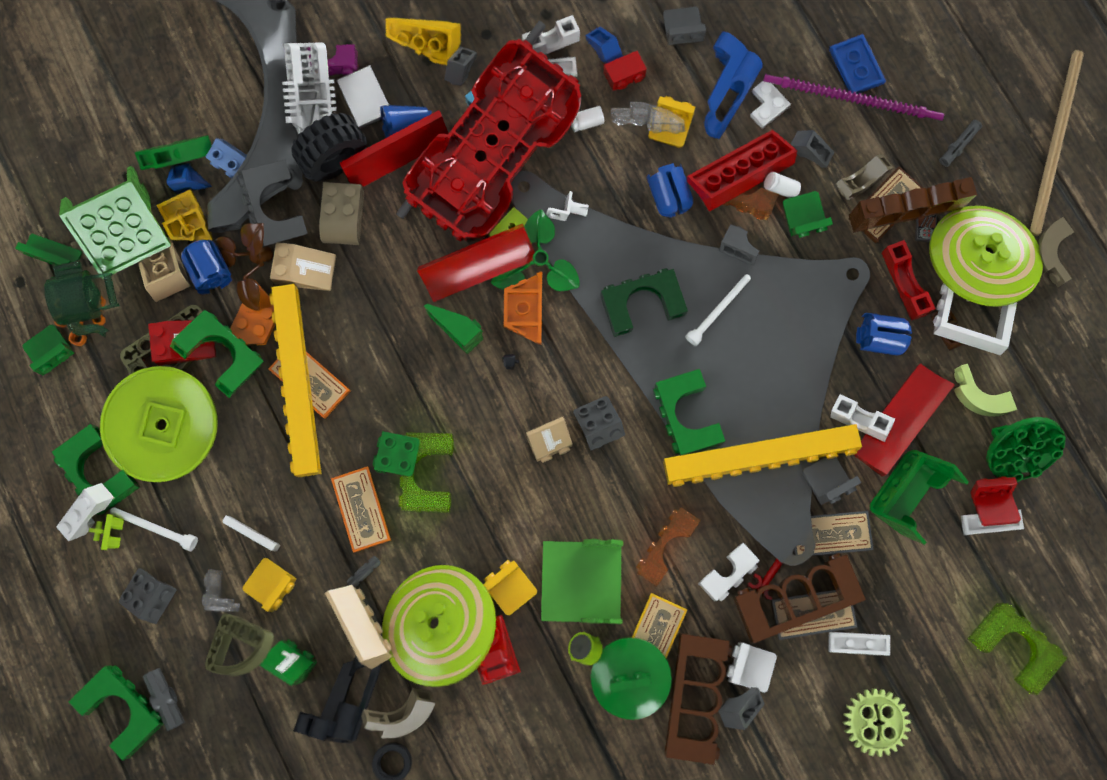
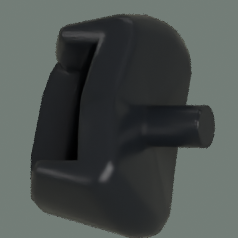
M515 354L503 355L502 362L506 369L514 370L515 363H519V360L515 359Z

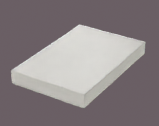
M370 66L337 80L360 129L381 120L380 106L389 104Z

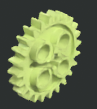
M872 688L871 694L865 689L864 696L857 693L858 700L850 699L853 706L846 705L850 713L843 714L848 717V720L843 722V724L849 726L845 732L852 734L848 739L850 741L856 740L854 747L858 748L862 745L861 752L865 753L868 750L871 756L874 755L875 751L879 757H882L883 751L889 756L890 749L897 752V744L902 747L904 746L901 739L908 740L904 732L910 731L909 728L905 727L906 724L911 723L910 720L905 719L909 712L902 711L906 705L898 704L899 697L892 699L893 693L888 692L885 696V690L880 689L878 693L877 689ZM885 706H888L890 709L887 717H884L882 714ZM868 707L870 714L864 718L862 710ZM879 719L880 723L877 726L874 725L873 722ZM887 727H890L892 731L891 735L886 738L884 736V730ZM866 728L871 729V736L869 738L864 737V730Z

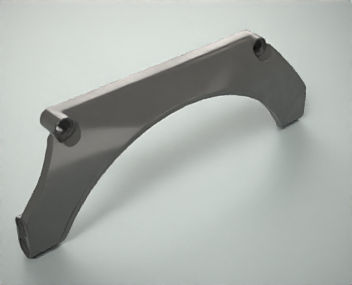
M213 0L231 10L247 27L255 41L263 67L264 102L262 116L253 144L238 171L286 160L291 176L290 179L266 186L260 195L259 202L261 205L287 187L297 190L303 183L302 170L291 153L293 142L298 138V133L293 124L286 123L285 116H290V113H285V109H290V106H284V103L289 102V99L283 98V96L289 95L288 92H283V89L288 88V85H282V82L287 81L283 43H297L296 10L288 0ZM238 171L207 205L209 232L221 233L241 229L243 222L248 218L250 211L243 202L242 195H244L242 187H239L236 178L239 176Z

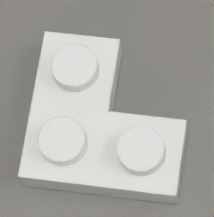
M762 81L752 90V93L760 100L762 105L753 111L750 116L763 129L787 110L791 104L772 83Z

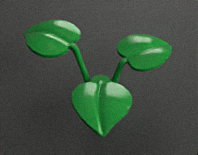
M538 210L532 214L524 226L531 243L536 242L538 251L532 256V261L521 268L518 267L492 278L491 281L492 285L504 290L524 280L525 276L521 271L534 264L539 267L546 265L551 270L547 274V282L553 290L567 291L579 288L580 286L579 276L574 266L566 260L559 259L552 267L548 262L547 252L542 250L540 243H549L555 235L554 224L543 210Z

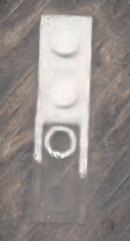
M630 102V108H611L612 121L618 125L629 123L641 126L647 124L648 131L654 133L669 131L675 134L685 132L684 120L671 111L659 106L641 102Z

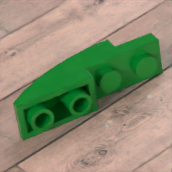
M209 135L138 150L134 153L140 170L156 169L204 157L209 152L212 144Z

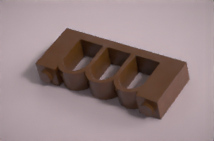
M972 177L955 180L952 183L937 184L927 189L918 188L902 194H890L880 198L862 200L849 214L853 233L962 209L977 196Z
M840 553L829 556L830 561L824 562L825 565L810 568L805 576H788L781 581L779 586L765 585L757 589L756 592L755 590L749 591L748 588L737 591L738 596L733 597L750 642L756 643L865 601V596L847 554L841 556ZM817 570L828 573L839 597L838 601L821 607L812 585V576ZM791 580H798L804 585L814 610L795 617L786 595V586ZM767 589L773 590L778 594L788 620L769 627L760 605V596Z
M680 633L664 753L666 758L715 765V760H719L720 748L714 742L719 728L716 719L712 715L716 714L722 705V695L716 686L720 685L726 674L723 661H727L728 657H731L732 645H729L730 641ZM687 655L713 659L719 667L718 677L711 682L684 679ZM683 684L710 688L715 694L716 701L714 706L705 711L682 708ZM680 713L704 716L710 719L712 723L711 734L705 739L677 736Z

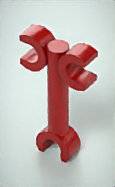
M776 558L763 580L760 575L753 574V577L757 579V584L753 585L748 582V587L759 589L762 586L769 585L783 563ZM769 589L765 590L763 596L767 600H772V597L768 595Z

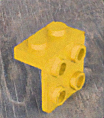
M660 96L648 137L658 142L682 148L693 118L695 106L688 102L681 103L675 101L671 97Z
M263 558L242 589L261 603L264 610L274 612L283 603L282 599L286 593L289 594L295 586L296 578L270 559Z
M507 560L499 567L501 571L496 575L492 572L484 579L486 583L483 585L506 615H511L535 596L537 589L514 560L512 562Z

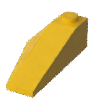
M386 18V37L404 47H410L419 55L423 54L434 63L447 65L448 59L460 46L461 24L445 21Z

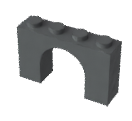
M286 160L238 171L239 176L236 178L239 187H242L244 191L242 198L245 206H248L250 211L248 214L250 223H264L263 246L308 234L302 215L275 221L268 218L260 207V195L266 186L291 178Z

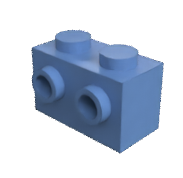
M216 138L206 158L211 161L210 164L218 169L222 168L226 171L225 174L233 178L247 155L224 139Z

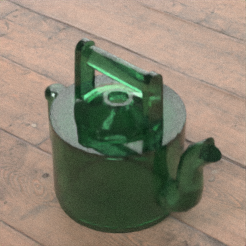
M79 260L55 265L53 267L55 277L47 279L44 286L47 307L53 320L58 325H67L73 334L82 336L98 333L105 338L106 332L110 331L102 325H81L80 322L100 318L103 310L120 306L117 303L112 281L113 274L91 275L89 271L82 269V264ZM104 277L110 305L102 307L100 290L94 279Z

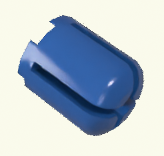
M674 163L658 168L659 172L653 176L647 175L646 178L658 212L662 216L674 217L676 212L681 215L692 207L694 199L681 164L679 167H675Z
M195 241L182 251L181 260L199 294H210L209 290L218 286L222 289L232 281L231 273L216 243L213 241Z
M864 313L862 315L865 319L862 326L857 327L856 343L861 346L859 350L897 356L907 351L912 338L908 336L912 334L909 321L904 318L873 313Z

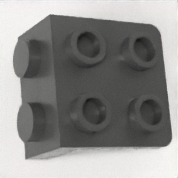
M698 7L671 9L663 12L668 45L704 41L706 27L705 24H701Z
M607 396L573 411L585 435L590 451L625 436L622 421Z
M825 457L802 471L821 505L828 501L830 504L835 503L841 499V494L845 492L848 495L856 491L855 486L861 483L858 476L849 480L837 458L826 459Z
M139 568L122 593L119 603L138 619L157 624L177 589L158 581L148 572Z

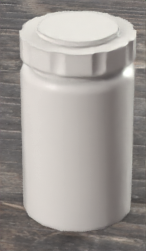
M596 106L579 111L571 125L572 130L578 132V130L581 131L604 124L601 107Z
M770 172L765 178L764 188L787 198L798 196L801 190V183L776 172Z

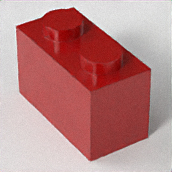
M638 51L604 64V75L612 91L616 89L622 90L628 84L638 83L646 77L647 68Z

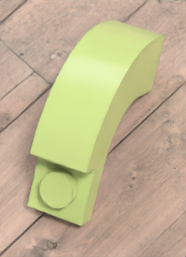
M968 364L954 369L955 380L960 384L959 387L954 389V392L961 403L969 410L984 416H1000L1017 410L1010 391L999 395L986 394L976 386Z

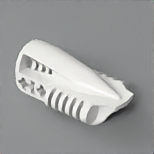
M323 42L283 43L287 81L282 82V85H288V88H284L283 92H288L289 94L283 96V98L289 99V102H285L284 106H290V109H285V113H290V116H285L286 123L293 124L298 134L303 132L307 126L312 125L314 121L320 120L326 115L330 116L332 114L331 111H336V107H331V104H336V100L330 99V97H335V93L330 94V90H335V87H329V83H334V80H329L327 50Z

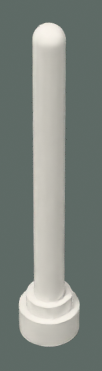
M744 275L697 329L688 332L685 338L692 345L697 346L702 341V334L750 281V275Z
M115 507L110 509L111 515L179 542L185 550L191 552L197 544L198 537L191 534L183 536Z

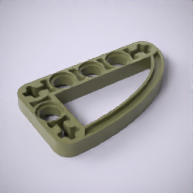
M191 305L167 321L186 320L184 316L188 320H194L192 312L195 310L198 316L203 310L197 305ZM149 333L124 348L120 354V358L130 374L136 372L139 367L148 368L144 359L151 355V348L144 351L142 345L144 342L150 341ZM135 348H137L142 354L140 355L139 353H136L138 351ZM129 353L133 354L132 360L127 359L129 357ZM192 361L177 363L173 368L185 371Z
M224 613L219 620L206 658V669L210 672L227 676H239L252 671L261 664L269 653L273 643V633L236 615ZM232 637L255 648L253 653L241 663L232 666H222Z

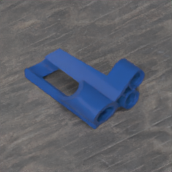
M722 32L713 46L716 58L725 67L707 101L710 110L704 121L708 136L718 139L721 138L762 69V61L759 56L748 51L737 38L728 32ZM730 88L738 93V96L723 121L720 122L716 118L715 112Z

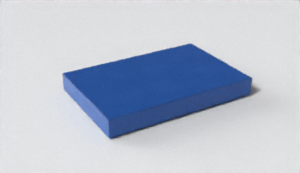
M864 34L830 46L829 51L848 91L850 90L851 93L856 92L858 94L886 82Z

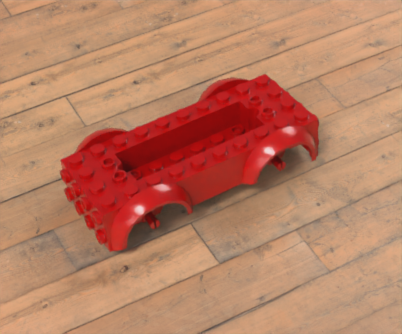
M510 40L501 48L471 89L475 98L448 135L438 134L431 141L402 182L407 202L414 208L419 206L422 214L427 218H435L437 225L445 231L447 229L451 230L452 236L460 242L462 240L467 242L469 238L485 237L497 226L512 201L513 188L511 182L537 147L549 148L562 139L571 127L580 109L581 93L579 81L572 75H566L563 72V68L558 64L554 63L553 65L549 62L548 57L540 51L538 53L532 49L533 46L526 40ZM502 120L509 123V128L506 131H501L498 128V123ZM495 136L498 142L493 146L489 145L487 138ZM478 151L486 153V159L482 162L477 161L475 158V154Z

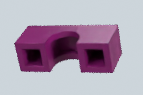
M354 44L336 45L335 56L327 59L329 76H334L335 74L349 75L358 71V55Z

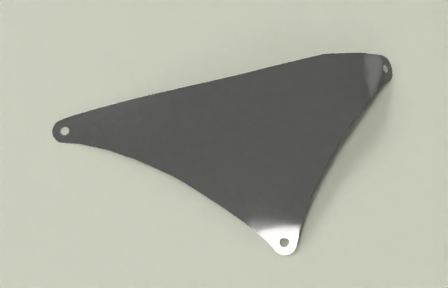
M520 171L511 182L513 188L512 202L516 209L527 219L538 210H543L544 213H546L548 208L564 211L567 196L553 189L532 172ZM522 181L528 182L530 184L529 191H519L518 184ZM587 208L586 217L570 213L566 221L549 218L554 224L555 235L549 243H540L542 250L547 252L548 260L552 266L559 259L566 260L574 266L579 276L580 286L579 288L571 289L570 292L598 328L665 425H667L666 418H662L659 407H661L660 401L655 399L653 393L656 382L700 369L706 384L705 390L681 398L675 405V415L679 423L688 429L696 430L717 423L720 424L725 443L704 451L819 431L821 413L838 347L853 308L870 278L868 265L862 259L852 257L835 260H808L758 254L753 266L720 252V248L670 238L624 223L591 208ZM668 268V270L674 269L688 310L686 316L668 321L659 297L649 291H638L627 300V310L633 325L632 332L614 337L600 296L601 290H604L603 288L608 285H621V282L632 279V281L637 280L644 274H650V276L657 274V271ZM850 268H855L859 272V277L854 281L849 280L846 276V272ZM744 275H750V281L702 334V341L697 346L692 345L685 338L688 332L697 329ZM807 460L799 461L800 464L788 466V463L781 464V467L776 469L764 467L761 468V471L750 473L749 470L742 471L741 475L731 476L726 474L723 475V478L711 480V477L703 478L719 503L780 562L789 566H797L813 555L816 543L813 536L810 514L812 489L802 471L814 464V462L808 463ZM796 546H804L802 554L798 556L793 555V549Z

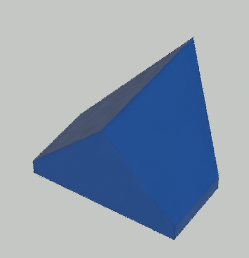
M189 163L171 166L166 181L176 194L183 193L189 189L194 191L212 187Z

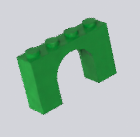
M206 310L202 311L172 340L170 345L184 359L198 346L206 342H218L227 347L232 355L233 362L231 367L217 379L215 386L229 398L264 362L256 351H252L247 347L244 340L233 335L229 327L223 326L213 313H208Z
M700 369L656 382L655 389H653L655 399H659L661 407H659L660 414L667 421V425H665L667 434L672 436L674 443H671L674 454H678V456L697 453L725 443L719 423L693 430L681 425L676 418V403L681 398L704 391L706 388Z
M89 424L52 451L55 456V463L66 472L64 476L70 483L73 482L78 496L84 489L94 486L87 481L84 475V465L87 458L103 446L100 429L92 424ZM122 470L103 483L114 498L105 510L96 514L103 515L140 488L136 480Z
M109 665L104 666L69 703L81 716L90 715L111 695L119 696L127 702L131 712L130 722L127 728L109 745L122 760L130 758L164 723L159 712H156L148 704L149 700L144 695H139L131 681L125 680L122 676V671L117 666Z

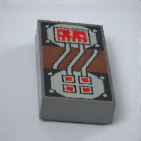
M937 215L916 219L915 241L930 242L931 235L936 227Z

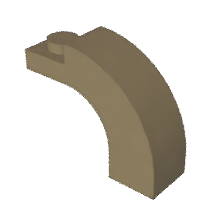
M883 154L877 155L853 175L840 179L836 183L841 195L850 201L876 184L894 167Z
M1064 217L1045 229L1037 239L1043 262L1042 275L1047 272L1050 280L1057 287L1072 279L1057 255L1060 242L1074 233Z
M412 688L407 702L395 711L379 712L364 709L361 715L364 728L371 731L378 730L381 738L404 736L419 728L428 719L434 708L435 700L431 691Z

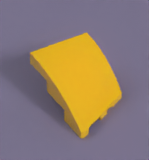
M192 189L157 205L165 220L162 225L170 240H214L211 232L208 231V223Z

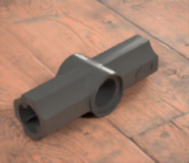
M157 668L142 676L151 694V705L156 712H159L166 730L170 731L185 723L176 704V693L168 686L161 668Z

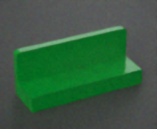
M30 234L26 244L18 242L15 247L16 250L24 255L75 272L83 254L80 250L35 234Z

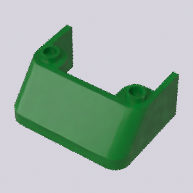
M911 450L903 456L870 503V510L876 517L901 535L925 545L927 543L926 540L916 530V521L909 517L930 487L941 489L951 479L966 485L969 481L955 464L917 450Z

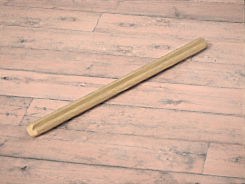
M1075 50L1071 56L1031 223L1030 232L1034 236H1039L1042 232L1084 53Z

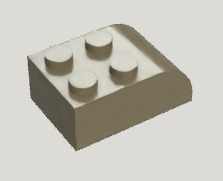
M323 183L319 222L322 243L359 245L365 193L361 184Z

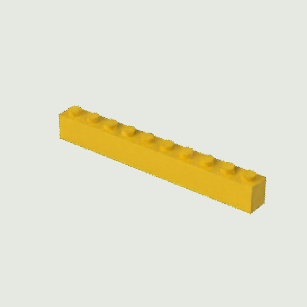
M295 284L271 287L272 294L269 297L271 305H274L272 320L273 323H276L277 329L274 330V337L279 345V349H276V354L281 362V367L278 368L280 379L283 378L281 394L282 397H285L286 405H283V412L288 419L285 428L287 435H290L288 451L289 454H292L293 460L290 462V469L294 476L298 478L322 474L299 291Z
M857 424L664 458L663 464L668 485L673 484V487L684 485V482L692 481V483L704 481L703 478L711 477V480L723 478V475L726 474L731 476L741 475L742 471L749 470L750 473L759 472L764 467L776 469L780 468L781 464L788 463V466L800 464L799 461L807 460L810 463L818 461L820 457L832 459L842 453H845L846 456L857 454L862 444Z

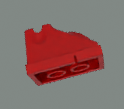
M503 615L496 616V628L492 645L482 663L477 667L482 685L521 672Z

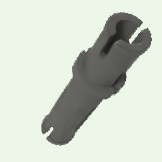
M973 120L958 139L948 146L946 153L939 159L941 165L949 167L952 161L962 154L964 147L982 128V124L978 120Z

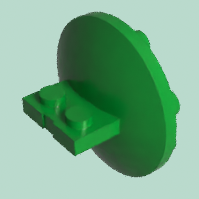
M1045 417L1027 418L1012 425L992 428L991 435L994 440L988 448L986 461L992 473L998 478L1015 477L1017 482L1031 477L1037 478L1043 471L1052 466L1057 459L1062 457L1066 443L1065 433L1057 422ZM1027 472L1030 473V475L1024 477L1022 474Z
M635 637L621 638L609 643L602 649L600 659L592 667L591 686L599 704L612 715L628 720L641 719L655 713L666 701L671 688V670L664 654L652 643Z

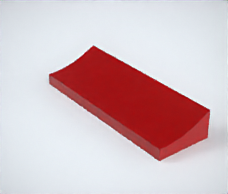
M438 110L340 162L349 183L361 184L364 187L417 159L438 134H449L443 116Z
M771 130L688 175L687 183L697 192L710 212L762 183L770 172L778 174L794 165L797 150L774 130Z
M522 223L418 266L417 272L425 284L432 301L435 302L531 262L535 251Z
M921 363L918 364L881 412L895 419L885 442L865 433L861 438L862 447L854 456L881 477L887 475L955 384L935 374Z

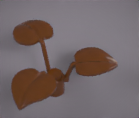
M248 223L241 228V240L249 252L236 253L235 242L226 236L217 238L215 242L227 267H232L235 264V256L249 255L250 260L257 264L243 276V280L237 283V293L241 302L248 308L256 311L261 310L259 306L260 291L256 281L248 277L258 268L264 266L263 262L270 261L273 258L272 250L268 246L263 247L264 223Z

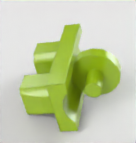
M107 514L104 530H102L103 522L96 521L95 529L89 528V532L94 533L93 541H99L100 534H103L101 550L119 548L121 538L110 537L111 529H123V519Z

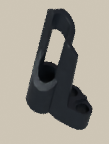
M357 656L353 661L344 663L321 716L318 717L300 711L293 731L322 741L328 740L336 743H353V741H356L363 723L361 715L363 710L368 708L383 663L371 670L359 707L345 703L356 670L367 666L360 663Z

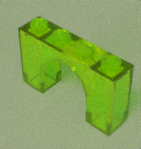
M406 432V436L420 440L415 467L422 458L429 455H453V434ZM414 473L411 477L400 476V487L403 488L402 495H399V507H402V511L451 512L450 492L420 489L415 482Z
M996 603L967 639L983 653H990L1006 634L1010 632L1021 634L1030 646V659L1014 680L1029 694L1038 695L1066 661L1067 657L1062 654L1063 650L1060 647L1046 640L1047 636L1039 630H1034L1029 620L1022 616L1019 617L1015 613L1016 610L1010 604Z

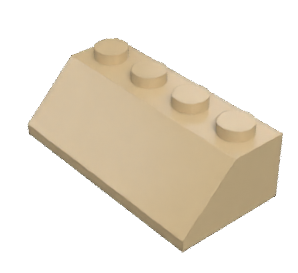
M353 585L325 592L360 663L373 669L392 657L390 650H392L391 645L387 639L383 640L381 636L383 630L378 622H374L372 618L374 613L369 605H365L363 601L365 596L360 588L356 589Z

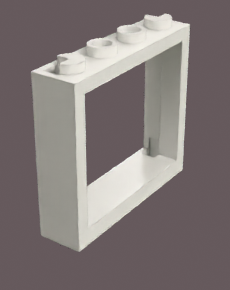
M943 283L940 289L942 297L936 307V310H939L938 315L935 316L933 321L935 326L934 334L1001 355L1009 347L1017 302L1002 306L997 335L994 338L947 323L954 292Z

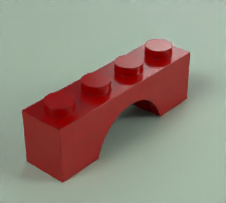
M905 240L887 246L881 254L911 321L929 315L936 308L928 291L920 287L914 276L912 255Z

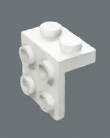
M738 642V646L735 645L732 657H734L733 664L729 665L727 671L728 681L748 688H759L760 692H767L777 658L776 654Z

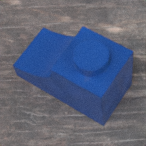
M598 27L585 35L587 42L594 48L599 59L605 64L623 56L617 38L602 27Z

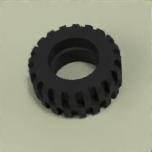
M334 113L330 116L326 115L304 128V131L300 132L297 136L298 138L294 140L291 153L306 178L316 182L324 181L325 179L329 180L334 176L341 175L344 171L340 162L366 149L367 140L351 116L344 113Z

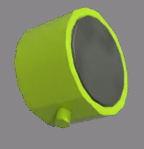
M579 632L571 638L568 652L572 661L584 665H593L601 657L602 644L599 637L592 636L586 632Z

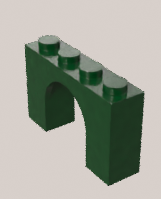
M664 268L651 276L650 274H644L634 281L628 279L621 282V285L614 286L612 284L605 286L600 294L614 337L632 332L633 325L627 310V300L638 291H649L657 295L662 302L668 321L686 316L688 312L674 269L668 270V268Z

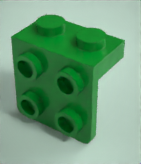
M817 191L788 198L782 202L791 237L798 235L799 238L810 235V231L814 230L820 233L828 230V226L833 225L831 217L825 218L821 199Z
M49 325L22 346L33 362L29 366L34 372L43 376L75 353L55 325Z
M382 431V435L379 436L377 442L378 453L374 456L373 460L374 470L380 473L388 472L411 477L415 469L420 440L414 437Z

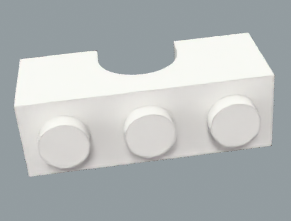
M573 15L556 21V26L552 30L541 33L532 45V49L538 53L540 51L548 54L580 41V30ZM530 32L522 35V41L526 39Z
M841 394L831 411V418L846 425L857 424L859 431L885 442L895 421L894 418L879 411H876V413L865 411L858 406V402Z
M102 483L84 489L59 522L57 529L68 541L86 535L89 528L95 523L91 517L105 510L114 497Z
M744 543L737 546L727 556L733 565V571L730 576L722 577L715 570H712L698 583L713 601L718 599L720 601L724 600L730 594L728 590L732 586L735 588L744 581L742 577L747 572L750 575L758 568L756 564L760 560Z

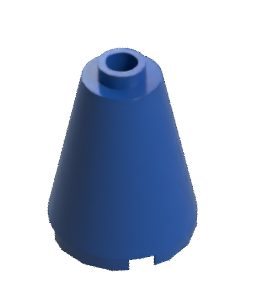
M380 106L381 120L383 119L382 129L385 138L432 114L431 111L426 107Z

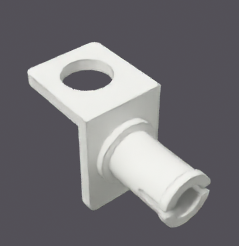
M570 191L566 197L564 211L548 208L545 214L548 218L566 221L570 213L586 217L588 205L573 202L571 200L573 192Z

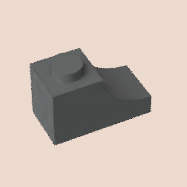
M460 46L448 59L444 80L449 81L453 85L461 86L468 78L471 66L476 60L477 52Z
M814 130L797 131L790 144L797 150V154L800 157L810 159L821 168H827L834 154V151Z
M730 224L721 242L719 251L754 266L759 250L749 243L747 239L748 231L740 226Z
M751 687L743 695L727 699L719 709V714L725 727L746 730L765 705L759 688Z

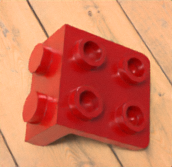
M1015 477L983 478L975 482L970 493L983 526L1020 522L1021 517L1012 495L1018 484Z

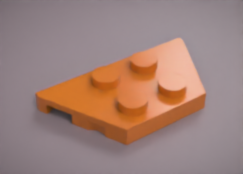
M538 272L535 276L521 280L518 284L504 289V327L537 344H542V272Z
M259 284V306L261 310H252L242 303L230 328L232 334L244 340L247 346L254 344L266 345L276 324L272 320L274 305H271L269 295Z

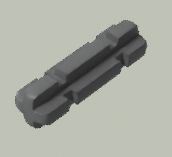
M372 556L368 563H365L354 573V576L347 580L348 585H353L356 588L360 581H363L374 571L373 568H377L381 564L380 560L376 556Z

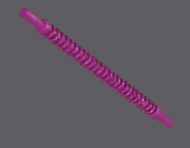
M765 74L763 82L781 85V88L785 89L790 87V90L792 88H795V91L800 89V92L805 90V93L809 91L810 94L814 92L815 95H825L826 98L830 96L831 99L835 97L836 100L841 98V101L846 99V102L849 100L851 103L855 101L856 104L860 102L861 105H871L872 108L876 106L877 109L881 107L882 110L886 108L887 111L890 109L892 112L896 110L897 113L901 111L902 114H912L913 117L917 115L918 118L928 117L941 121L944 118V113L927 110L923 106L918 108L917 105L914 107L912 104L908 106L907 103L903 105L902 102H892L891 99L887 101L886 98L882 100L881 97L877 99L876 96L871 98V95L867 97L866 94L862 96L861 93H851L850 90L846 92L845 89L841 91L840 88L836 90L835 87L830 89V86L827 88L825 85L821 87L820 84L816 86L815 83H805L804 80L800 82L799 79L795 81L794 78L790 80L786 76L780 78Z

